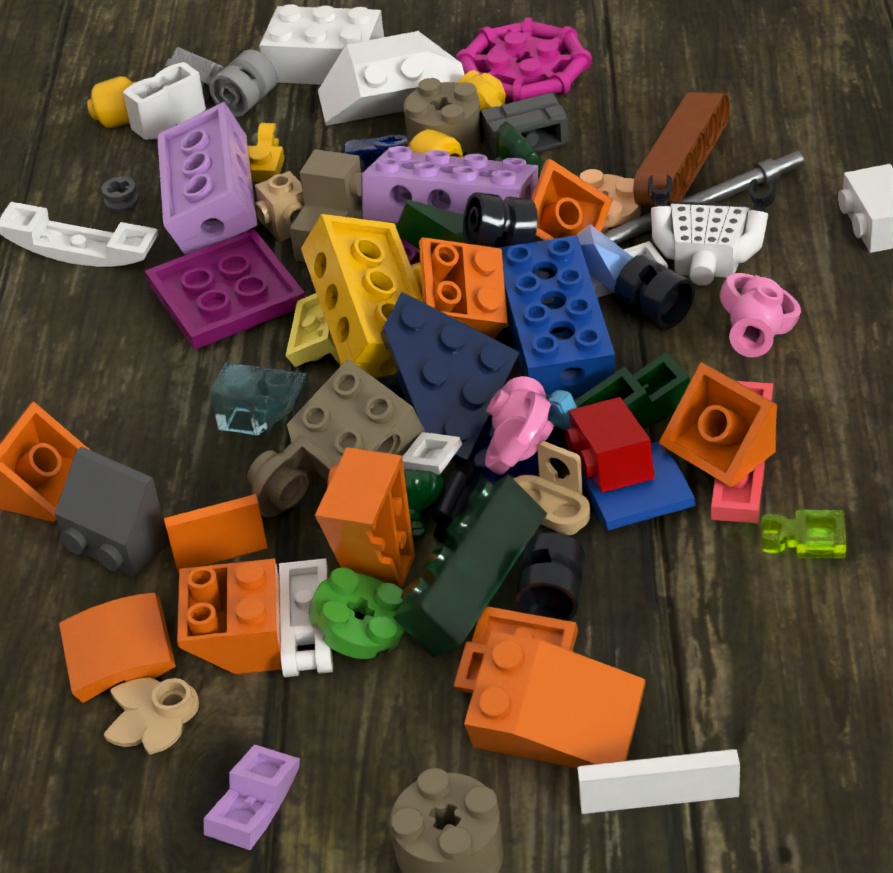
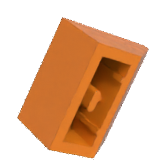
M422 237L419 241L423 303L495 339L508 324L502 249Z
M275 558L179 569L177 633L179 648L234 674L282 670L280 580Z

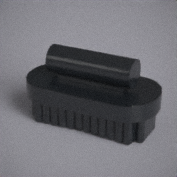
M452 471L442 494L431 514L433 520L438 522L433 536L443 545L451 544L470 548L474 542L478 541V537L485 524L484 521H486V517L498 496V493L489 485V479L480 471L474 472L469 476L460 471Z

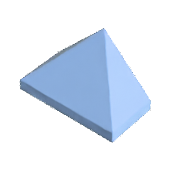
M589 224L577 234L589 274L614 293L615 283L620 271L634 257Z

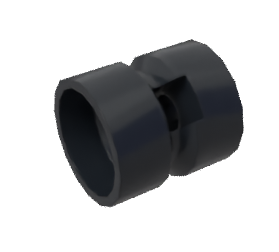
M473 193L466 204L463 217L465 243L494 248L496 244L498 247L534 242L538 222L535 202L532 199L506 197L502 200L499 195Z
M642 254L629 260L622 268L615 283L614 296L617 302L634 312L642 313L644 318L656 325L669 329L679 324L687 315L694 300L695 286L689 279L670 269L667 270L664 265Z
M550 532L536 535L525 544L515 600L519 612L566 621L571 620L577 614L586 555L583 547L575 539L565 534Z

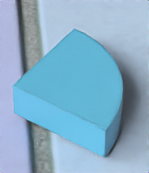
M556 390L547 398L551 403L548 420L554 424V427L565 431V429L571 428L568 410L575 409L577 406L570 392Z

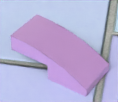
M254 744L229 772L230 789L204 817V835L251 850L269 826L285 799L300 767V758Z

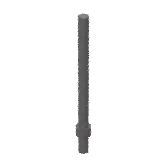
M799 151L776 160L768 158L755 164L753 170L684 198L681 202L716 203L748 189L750 182L754 178L757 179L758 184L766 186L770 181L773 183L779 180L781 174L802 166L804 158ZM651 213L602 234L615 244H620L652 230Z

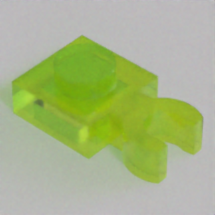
M796 510L795 520H788L779 514H766L762 516V533H764L762 551L778 553L788 547H796L797 557L845 558L844 510Z

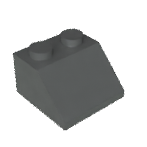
M80 447L75 452L55 512L61 533V541L71 552L84 554L99 561L109 570H118L135 578L169 543L153 477L84 447Z

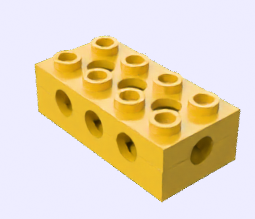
M321 214L302 245L301 251L341 365L347 359H350L374 378L394 375L397 369L390 350L385 348L380 333L401 292L423 302V296L394 223Z

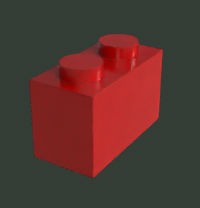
M621 397L568 410L571 428L565 429L568 449L580 456L581 469L586 478L592 477L601 493L655 479L650 438Z

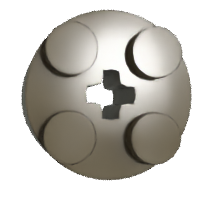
M427 78L420 81L418 89L414 90L404 102V116L408 145L419 132L430 129L454 137L460 143L463 153L466 152V155L474 154L480 148L483 141L480 100L475 85L472 83L440 82L436 78Z
M431 768L423 771L418 776L417 781L408 786L397 798L391 813V828L396 858L402 873L499 872L503 862V842L497 797L491 788L486 787L483 783L470 776L446 773L442 769Z

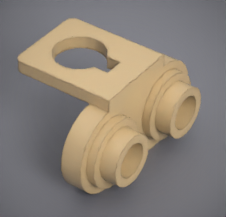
M541 441L537 446L539 477L522 475L509 481L504 488L505 505L511 512L521 518L534 521L560 534L573 535L583 528L590 519V504L582 493L581 458L576 453L546 441ZM550 458H557L566 464L570 475H566L564 479L558 478V471L551 465Z

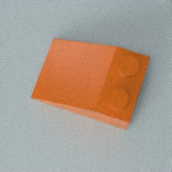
M490 631L464 725L473 748L572 768L627 761L646 682L643 678L540 639Z

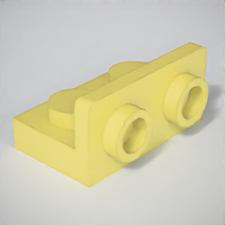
M315 293L298 300L286 357L294 367H297L309 361L320 360L326 354L331 353L341 366L317 294Z

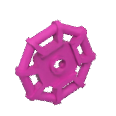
M525 18L523 22L492 29L485 26L479 29L478 36L466 49L460 50L457 53L456 60L462 63L464 74L471 70H476L482 75V72L486 71L488 74L499 79L506 93L505 99L516 102L552 92L559 95L569 92L572 82L582 71L590 68L592 56L583 48L577 38V31L572 27L565 26L560 28L534 22L533 18ZM485 49L489 51L486 55H480ZM566 50L570 53L568 55H561Z

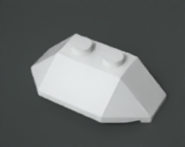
M419 31L346 44L318 89L325 125L404 111L406 98L410 93L418 89L420 81L427 78H436L440 82L458 83L465 75L462 63Z

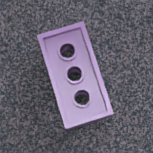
M225 102L157 134L163 225L185 255L245 233L257 226L247 137Z
M405 146L391 147L362 173L363 219L397 223L406 199L464 215L469 197L476 192L499 195L502 200L506 197L531 199L538 182V165L526 164V161L520 158L492 161L482 154H469L463 158L449 156V152L443 150H432L424 154L412 152L411 148Z

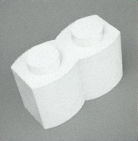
M185 62L166 67L154 77L138 81L123 92L131 130L145 140L157 139V134L206 110L199 72Z

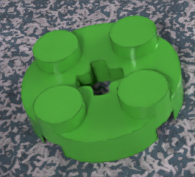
M344 567L333 570L330 577L319 584L309 606V620L313 628L317 622L318 627L325 633L323 641L333 650L358 659L375 658L378 651H385L388 648V653L394 650L404 634L408 616L403 605L404 593L397 585L383 583L374 577L355 573L351 569ZM354 611L364 614L363 620L354 617Z

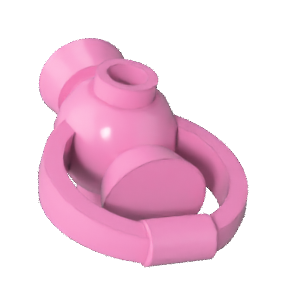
M734 273L727 277L720 291V301L730 314L732 326L729 334L730 343L736 352L746 357H759L767 353L773 345L774 336L791 331L801 314L799 303L775 281L769 278L745 273ZM737 288H742L741 294L736 290Z
M526 376L511 379L505 384L503 389H500L494 395L486 409V412L492 415V424L495 432L486 453L485 465L499 475L505 473L510 467H514L518 461L525 460L534 455L540 442L546 441L553 430L554 424L548 420L551 403L546 399L545 390L537 380Z

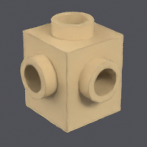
M288 171L283 174L274 175L270 179L255 185L257 202L254 203L256 215L259 221L279 242L291 237L290 227L305 205L301 182Z

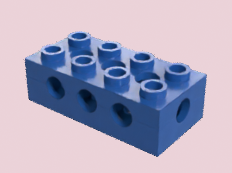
M578 236L499 247L502 249L507 325L514 350L520 352L517 362L521 376L537 380L547 394L551 395L556 390L570 392L572 397L582 396L614 374V349ZM549 297L555 300L551 303H542L543 300ZM559 327L563 329V331L559 333H551V331L555 328Z

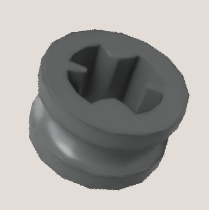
M129 177L109 179L101 187L105 207L111 212L129 211L139 202L136 184Z

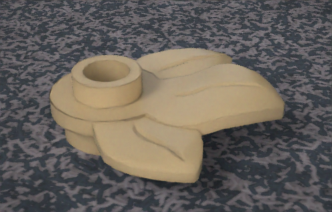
M147 677L121 683L111 688L110 692L114 700L125 711L106 730L104 737L108 742L122 747H131L143 743L148 754L163 751L171 747L179 739L183 723L189 721L198 711V695L195 689L188 685L187 682L177 678L159 682Z

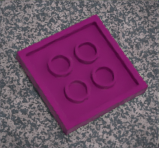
M255 229L145 270L147 284L194 350L213 344L218 340L243 330H248L253 326L276 317L286 315L296 309L298 300L306 297L303 289Z

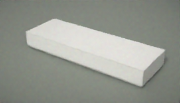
M737 749L577 767L581 814L739 797L740 762Z

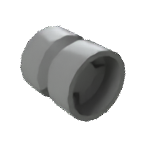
M252 49L244 50L229 66H226L210 81V94L216 105L225 102L233 116H243L276 86L278 80L277 72L272 62L265 55Z

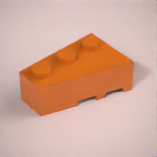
M346 447L338 466H332L329 472L327 490L316 511L315 517L340 567L349 568L355 573L374 577L383 583H393L402 589L415 558L402 455Z

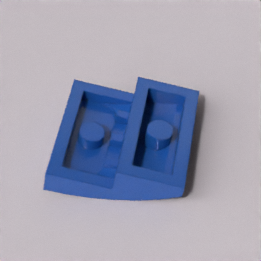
M659 441L651 443L655 477L653 480L601 493L592 477L586 478L581 469L582 488L591 498L593 514L607 531L696 506L695 498L685 477L664 446L659 444Z

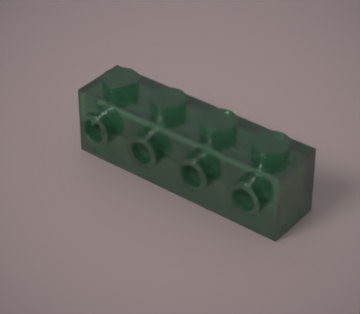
M510 475L493 484L487 480L472 492L468 498L471 506L467 512L460 514L448 526L446 532L450 536L446 542L439 545L428 555L424 561V565L427 567L426 571L421 577L412 581L400 596L404 602L393 618L433 658L462 645L524 551L525 544L533 537L547 516L545 510Z

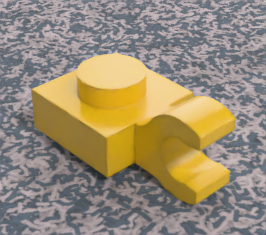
M260 123L257 145L248 146L252 182L266 181L281 172L285 157L283 146H279V139L274 138L276 123Z

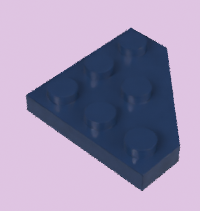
M401 292L380 335L386 350L389 349L397 369L395 374L404 398L414 408L425 432L460 437L462 445L451 461L464 466L489 416L486 409L494 395L503 388L520 352Z

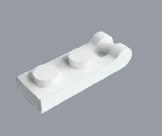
M326 558L279 563L281 665L284 678L299 676V671L317 669L318 674L333 672L332 648L323 641L325 633L318 627L317 622L313 628L309 620V606L315 591L322 581L329 578ZM315 644V650L298 651V646Z

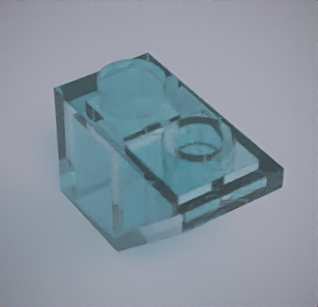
M225 362L210 390L218 430L260 435L294 410L308 382L307 373Z

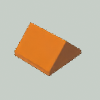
M546 160L531 197L535 202L538 216L534 242L575 236L589 224L601 232L613 199L553 160Z
M700 362L659 444L726 485L734 487L776 452L777 404L709 365Z
M34 401L28 405L0 442V509L54 522L57 520L55 512L75 452L80 447L90 449Z
M256 494L163 519L178 573L181 568L206 566L268 549Z

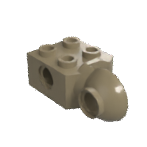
M347 359L287 423L291 443L281 453L277 454L275 451L269 450L257 457L249 468L247 480L252 485V495L256 494L261 515L266 518L275 517L294 507L302 499L309 483L317 474L328 482L332 466H338L346 447L403 456L420 433L425 432V429L410 404L350 359Z

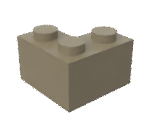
M314 149L301 169L300 179L305 205L290 227L295 260L305 262L301 247L321 214L363 219V172H361L359 155Z

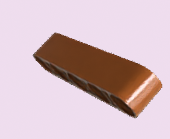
M688 92L635 175L633 196L637 205L655 206V202L648 196V180L651 175H653V187L657 190L667 188V174L672 178V194L667 200V206H671L672 201L681 202L728 123L730 100L727 93Z

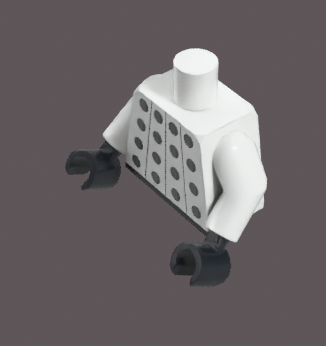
M667 174V188L657 190L653 187V175L650 176L648 180V196L655 202V207L651 208L652 239L665 258L674 260L676 273L689 275L691 281L697 285H708L714 280V277H728L734 274L739 263H745L761 249L768 219V213H765V208L770 206L775 200V190L772 181L769 182L768 192L763 195L756 194L758 188L757 179L754 178L750 182L749 193L754 206L753 210H749L750 205L672 201L671 206H667V200L672 194V178Z

